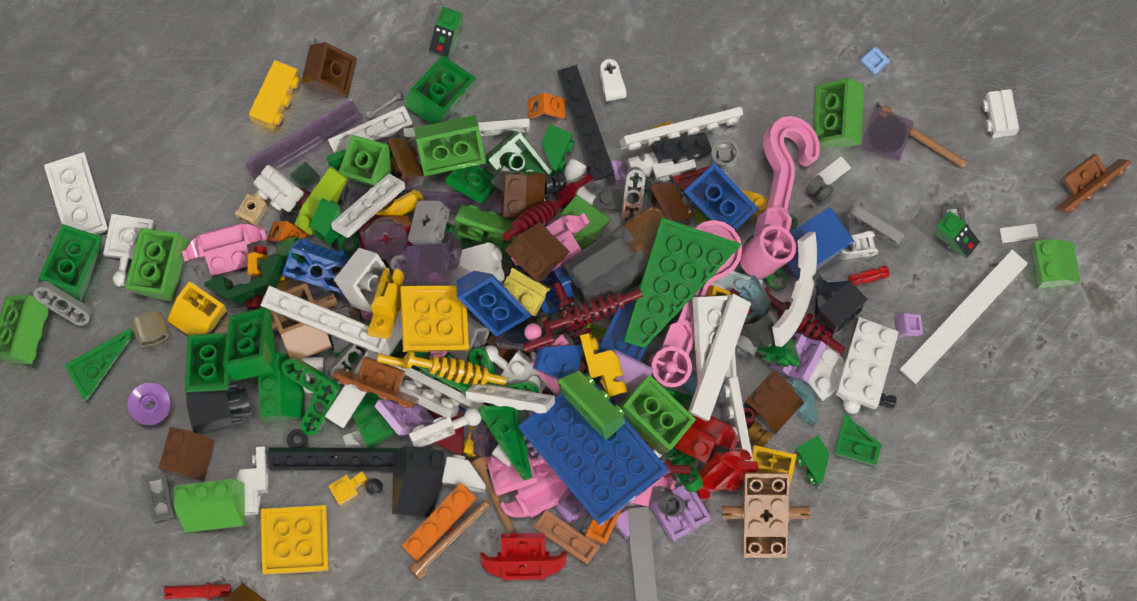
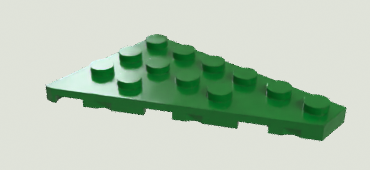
M660 218L639 287L643 297L635 300L623 342L645 348L740 248L741 243Z

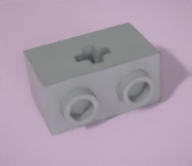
M417 201L408 240L418 249H440L450 210L440 201Z

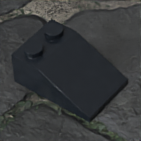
M404 446L393 450L392 514L428 518L433 513L444 473L443 450Z

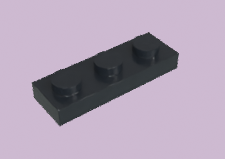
M705 133L659 140L651 144L658 164L705 156L712 152Z

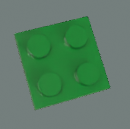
M477 165L456 169L447 176L445 181L454 190L462 192L480 204L497 188L490 183L495 175Z

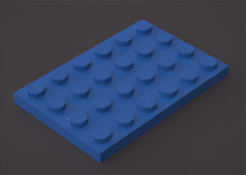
M596 384L594 385L598 391L601 390ZM560 393L555 397V404L547 413H534L520 424L518 428L597 524L601 526L666 475L669 470L625 418V424L605 440Z

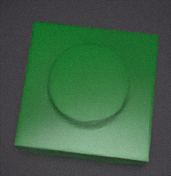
M345 149L326 157L329 167L339 171L346 153Z

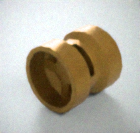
M755 421L748 430L749 441H753L756 446L765 447L772 438L773 433L762 429V425Z

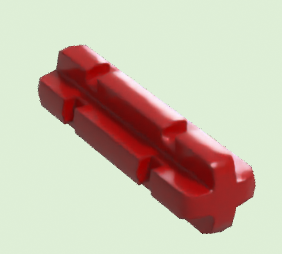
M885 265L878 269L873 268L859 272V274H850L848 281L857 286L859 283L864 284L876 281L879 278H888L890 272Z

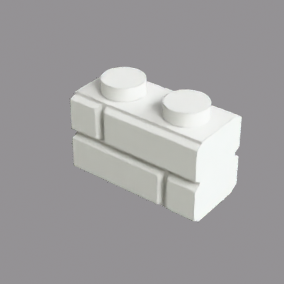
M1012 90L988 92L984 98L985 100H982L983 111L987 112L988 119H986L987 132H991L992 138L1016 135L1019 131V124Z
M267 165L261 172V175L253 182L259 189L257 193L266 200L269 197L272 200L270 204L279 211L283 208L290 212L296 205V202L304 195L301 189L270 165Z

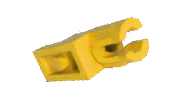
M384 268L371 304L373 317L367 331L369 337L390 339L401 308L399 296L400 287L403 286L404 274L401 270L395 269L392 277L389 275V268Z
M589 333L581 335L591 378H602L600 382L609 397L626 393L625 382H616V379L623 375L618 355L612 350L597 354L596 350H599L596 337H592V334Z

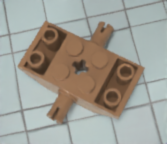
M292 278L279 283L276 289L326 309L338 306L334 293L317 300L313 299L307 283L301 280L296 281ZM271 311L273 331L277 330L280 332L290 358L297 357L303 359L332 347L327 333Z
M745 472L743 504L741 506L722 505V520L741 519L743 521L744 558H788V521L790 519L810 520L809 505L790 506L789 472ZM764 510H768V511H769V513L763 514V513H764Z

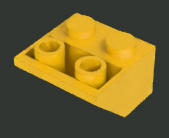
M189 281L176 298L167 322L186 335L210 334L227 310L221 302Z
M754 445L752 457L753 461H757L759 470L756 472H789L790 487L797 455Z

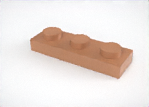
M545 510L533 527L537 532L545 533L546 538L586 565L590 563L600 548L599 545L547 510Z

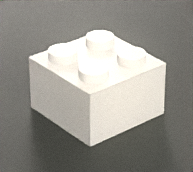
M358 248L334 280L352 307L371 313V304L386 266L377 253Z

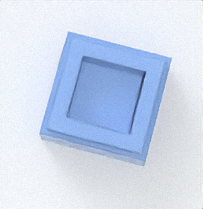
M875 46L860 60V63L875 76L890 60Z

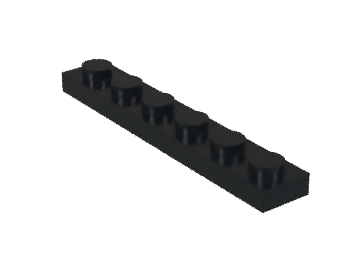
M577 65L557 70V75L594 182L614 176V170Z
M269 447V470L393 471V450L398 448Z

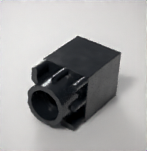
M236 383L230 384L229 390L186 392V404L192 432L199 433L243 423V416L251 415L246 388L237 389Z

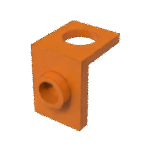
M541 93L528 99L529 119L542 114L559 119L565 118V98ZM538 101V109L534 112L533 105Z
M287 221L273 222L266 241L282 242L295 236L298 239L307 238L308 233ZM279 227L278 233L274 236L275 230Z

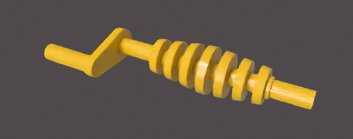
M409 351L403 359L379 353L376 358V362L401 367V369H411L412 365L428 368L430 374L434 375L437 371V376L443 378L445 374V379L451 381L453 378V382L456 383L462 380L463 384H468L470 380V384L476 385L479 380V385H485L487 382L505 386L507 381L506 377L490 374L485 367L480 371L479 365L475 364L473 366L471 362L467 361L465 363L463 359H458L456 363L455 358H450L447 363L446 357H441L439 361V357L433 356L432 359L428 360L415 357L413 351Z

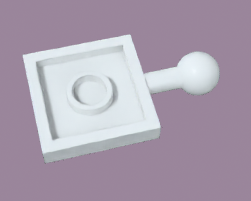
M111 214L103 254L107 257L120 258L118 270L112 275V281L116 286L123 287L126 285L128 261L133 259L140 228L153 230V220Z
M488 345L485 347L490 360L504 370L500 376L507 378L505 385L533 381L538 385L539 393H542L547 387L530 364L532 360L520 350L508 363L499 356L498 349L495 346Z
M828 345L811 377L806 382L821 402L836 392L845 362L840 354ZM840 397L844 402L843 407L847 413L855 414L859 411L860 404Z
M469 409L464 417L451 421L450 417L447 419L440 417L434 420L432 425L427 427L421 425L414 428L413 432L409 435L413 446L422 448L454 435V430L467 424L476 426L481 422L482 418L477 409Z

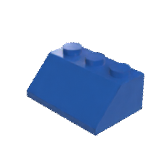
M474 270L457 280V298L496 337L531 317V313L493 274Z

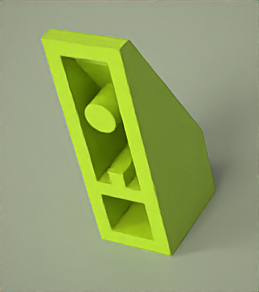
M329 167L303 204L295 225L309 235H313L310 224L320 200L325 198L329 202L332 200L337 203L348 178L333 167Z

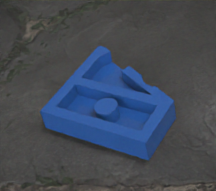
M583 345L539 348L533 369L556 380L573 374L578 370L584 352Z

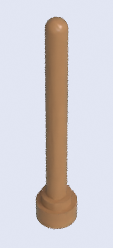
M884 105L877 118L883 116L886 119L888 115L894 116V112L891 111L890 107ZM902 121L906 127L907 134L958 166L964 167L966 165L965 159Z
M486 457L471 462V465L478 475L480 474L482 481L485 483L486 489L507 533H517L509 515L503 511L500 505L502 500L499 495H496L492 479L487 471L489 468Z
M483 500L421 561H414L410 564L408 569L420 580L426 574L427 566L490 506V502Z

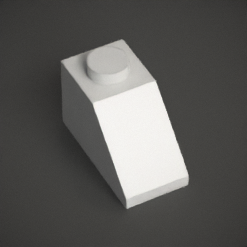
M453 455L452 457H447L442 480L443 486L456 488L460 483H463L470 491L486 493L485 483L471 463L465 460L464 456Z

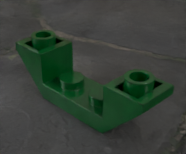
M280 254L269 255L267 259L260 261L263 277H255L246 284L233 286V281L218 275L205 282L204 286L228 300L240 304L266 294L269 286L276 288L282 278L287 259Z

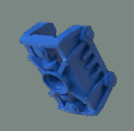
M303 237L292 244L282 276L285 275L294 278L296 281L301 280L326 288L327 291L332 290L342 295L343 292L334 280L337 275L333 274V270H330V268L335 266L343 268L350 258L345 250L335 251L310 243V240ZM292 252L303 255L308 262L299 263L295 257L291 256ZM313 266H319L323 272L320 275L311 272L310 269Z
M519 266L516 269L520 271L522 267ZM561 267L551 271L549 277L547 276L541 282L543 285H554L560 282L567 297L574 299L571 289L572 280L568 275L565 276ZM554 288L547 291L541 305L546 316L560 311L557 306L560 300ZM547 298L550 301H553V307H551L550 309L548 308L546 303Z

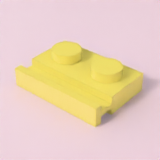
M516 268L511 269L510 275L507 276L503 284L532 316H536L547 291L550 290V288Z

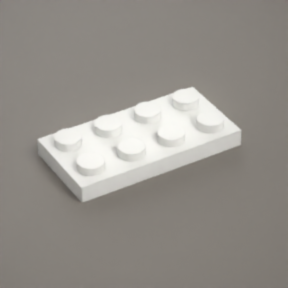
M85 152L45 164V171L61 224L95 235L108 231V225Z
M729 296L692 298L697 384ZM735 350L723 382H726L729 378L737 377Z
M859 317L856 320L835 395L876 410L899 332Z
M738 377L729 378L722 384L717 397V401L721 403L722 408L720 418L721 421L730 424L738 435L739 442L736 450L745 449L752 457Z

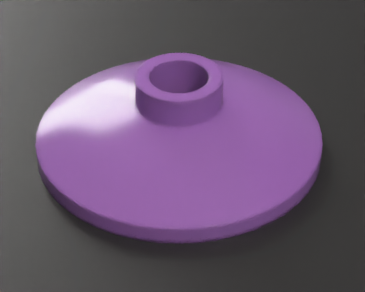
M144 383L137 386L131 392L127 407L129 414L136 422L143 425H154L161 422L168 415L171 400L168 392L159 384ZM149 402L154 403V407L152 409L147 408V404Z

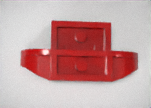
M692 415L696 420L673 447L708 463L713 458L718 445L735 451L739 438L731 425L713 416L710 417L709 421H704Z
M745 449L717 453L698 472L703 480L702 487L697 490L699 499L708 500L710 498V491H718L719 489L736 491L740 489L741 485L744 484L745 472H756L759 470L757 461H741L752 459L750 453Z
M545 533L501 534V552H497V557H489L484 552H480L482 567L492 575L502 577V580L546 579L547 576L560 571L567 562V551H563L558 556H550V551H545Z

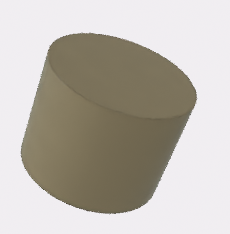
M159 311L142 314L131 321L139 347L152 346L169 337L162 313Z

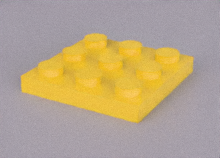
M457 286L400 287L403 352L469 350L467 307L457 298Z
M326 505L261 509L263 575L329 571Z

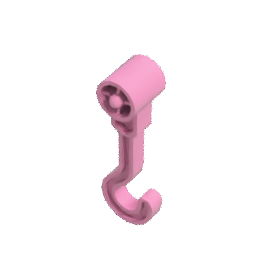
M793 116L781 117L766 130L763 136V148L773 169L774 177L767 208L758 216L754 237L742 246L740 260L744 271L753 278H767L790 261L796 252V243L789 232L792 218L788 214V205L795 178V166L791 155L785 147L784 137L790 138L796 143L798 147V162L802 166L806 167L818 159L820 152V143L816 132L801 118Z
M712 220L700 223L694 227L695 229L741 243L740 237L734 228L725 222ZM742 245L693 297H705L706 291L713 281L726 276L736 268L741 260ZM692 299L678 312L674 323L666 325L658 348L650 352L643 361V364L654 369L651 377L663 388L681 386L691 375L692 364L689 353L695 340Z

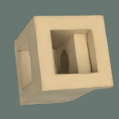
M247 193L239 209L235 212L237 220L245 224L258 226L268 208L266 202H264L265 199L257 193H254L253 196ZM251 204L255 205L254 209H248Z

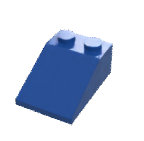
M716 163L709 167L683 193V196L708 221L725 222L734 228L735 231L759 209Z
M831 207L790 232L796 243V252L787 264L797 279L800 278L801 268H798L797 241L806 233L815 232L816 270L855 242Z

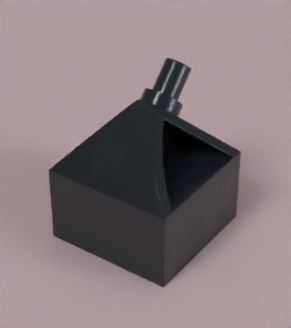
M815 274L813 276L816 284L815 319L817 318L820 321V325L826 326L825 330H830L833 337L864 310L868 299L851 281L827 282L823 280L820 274Z

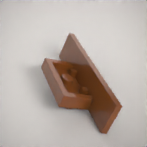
M1092 154L1061 178L1071 196L1056 206L1057 211L1072 212L1078 207L1077 204L1091 198L1094 195L1093 192L1097 189L1107 186L1110 183V179L1123 174L1126 171V167L1132 164L1130 160L1118 159L1106 169L1099 156Z
M367 356L362 360L358 375L341 368L332 375L342 384L355 385L360 391L373 392L378 394L379 398L394 400L398 402L399 406L405 408L413 407L419 401V398L400 391L406 371L388 364L376 362L375 359Z

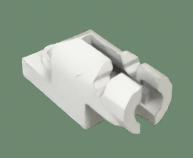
M654 152L645 153L644 162L638 156L629 158L627 161L629 168H641L645 177H650V174H652L655 184L672 180L674 176L696 170L694 159H682L676 162V164L673 161L658 164ZM634 173V176H631L632 179L641 178L638 176V173Z
M256 447V453L252 455L253 467L257 466V468L239 470L236 478L237 481L244 483L245 516L258 515L261 499L259 494L268 493V463L265 447Z

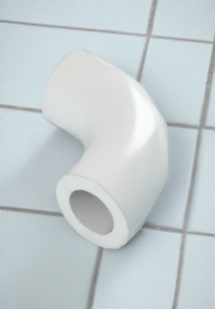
M574 159L568 160L563 172L567 185L584 176L587 170L584 164ZM584 186L576 194L592 205L596 199V195L590 193Z

